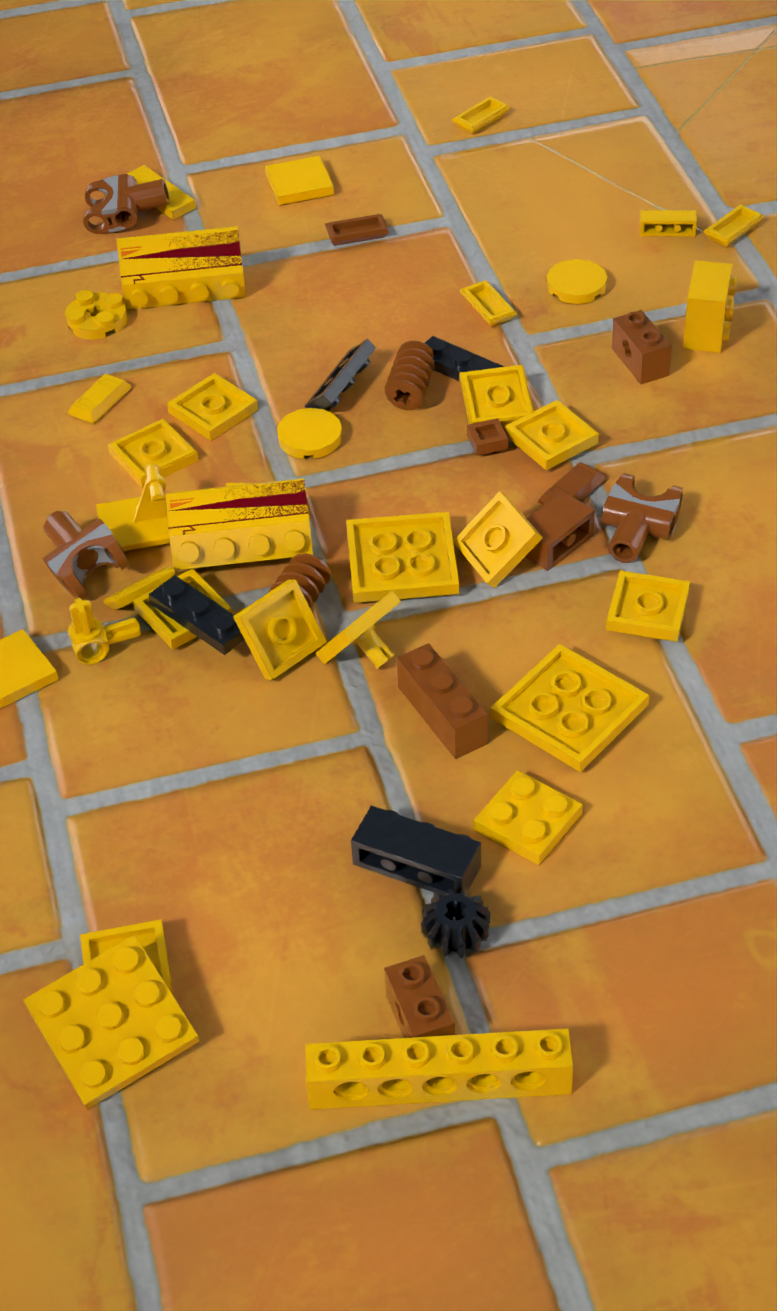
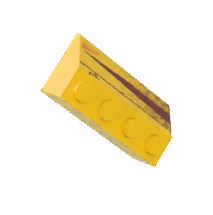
M238 226L116 239L126 310L246 297Z
M304 478L166 493L172 563L175 570L290 558L302 553L313 555Z

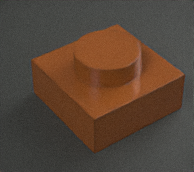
M498 418L467 425V436L477 456L508 449V437Z

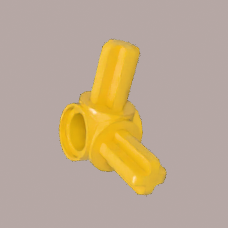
M76 598L74 600L75 603L69 606L72 623L68 627V636L76 658L82 664L92 665L101 662L110 651V644L141 635L140 626L136 618L103 626L101 620L98 621L94 618L89 600Z

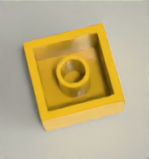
M694 261L687 297L683 349L721 353L723 340L729 341L735 305L734 296L737 286V277H731L733 264Z

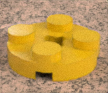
M82 290L76 293V299L65 310L68 329L70 327L73 330V334L82 339L97 340L106 338V332L115 329V333L123 329L127 322L126 306L123 303L122 295L119 293H93L90 290Z

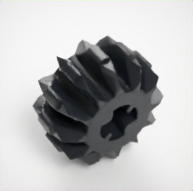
M449 887L446 896L434 893L431 903L424 904L421 933L427 938L431 950L441 948V953H443L444 957L451 951H454L463 958L466 949L478 953L481 942L487 941L490 934V912L487 907H484L481 895L470 897L467 888L460 894H454L453 890Z

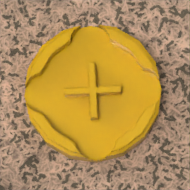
M569 259L556 263L549 269L546 286L548 292L552 296L553 293L557 295L558 300L562 302L584 304L594 301L595 296L600 294L601 297L605 293L608 277L605 269L595 262L584 259Z
M306 408L296 410L287 414L277 427L279 447L286 454L295 458L305 459L304 455H313V459L324 457L332 453L342 440L340 420L333 413L324 409Z

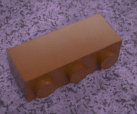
M429 643L397 657L398 688L455 759L488 744V714Z

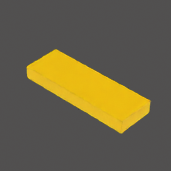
M145 165L127 173L133 176L138 184L159 179L165 180ZM165 180L170 204L156 207L158 210L172 220H175L196 209L195 200Z

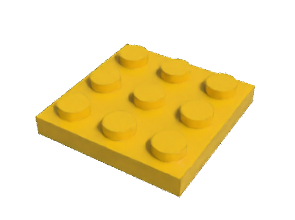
M449 511L346 520L353 603L379 601L390 591H393L399 599L460 594Z
M559 643L490 707V718L578 772H581L649 705V695Z
M135 934L23 999L26 1008L86 1110L200 1042L196 1031Z

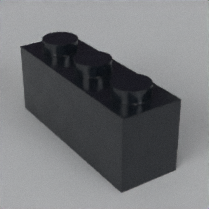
M372 805L351 839L353 865L442 896H446L449 887L453 890L454 894H460L465 888L469 891L481 868V842L473 840L467 835L455 834L437 828L431 823L419 822L404 817L393 810H384Z

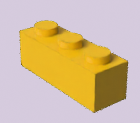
M640 210V236L696 237V210Z

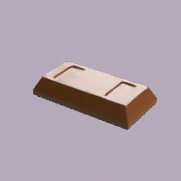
M382 214L325 223L329 238L334 246L384 238L389 233Z
M579 462L540 497L538 503L543 505L562 491L582 502L606 480V477L601 472Z

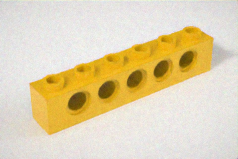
M569 1028L305 1044L306 1086L310 1110L572 1094L573 1061Z

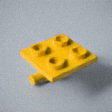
M150 463L145 467L147 478L140 497L96 504L98 519L100 518L111 530L123 552L170 543L165 504L166 497L164 495L166 483L164 477L160 475L159 466L155 463Z

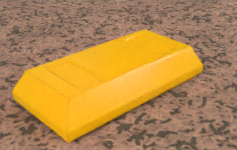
M489 96L454 117L452 121L458 128L474 134L504 116L509 111L510 106Z
M740 204L706 228L704 234L708 239L727 247L758 225L764 218V215Z
M487 280L460 289V293L490 327L508 322L517 315V312Z
M105 373L72 404L68 415L95 424L131 389V385L125 380Z
M171 566L162 568L104 598L103 602L113 610L122 608L132 603L133 599L162 585L174 576L175 569Z

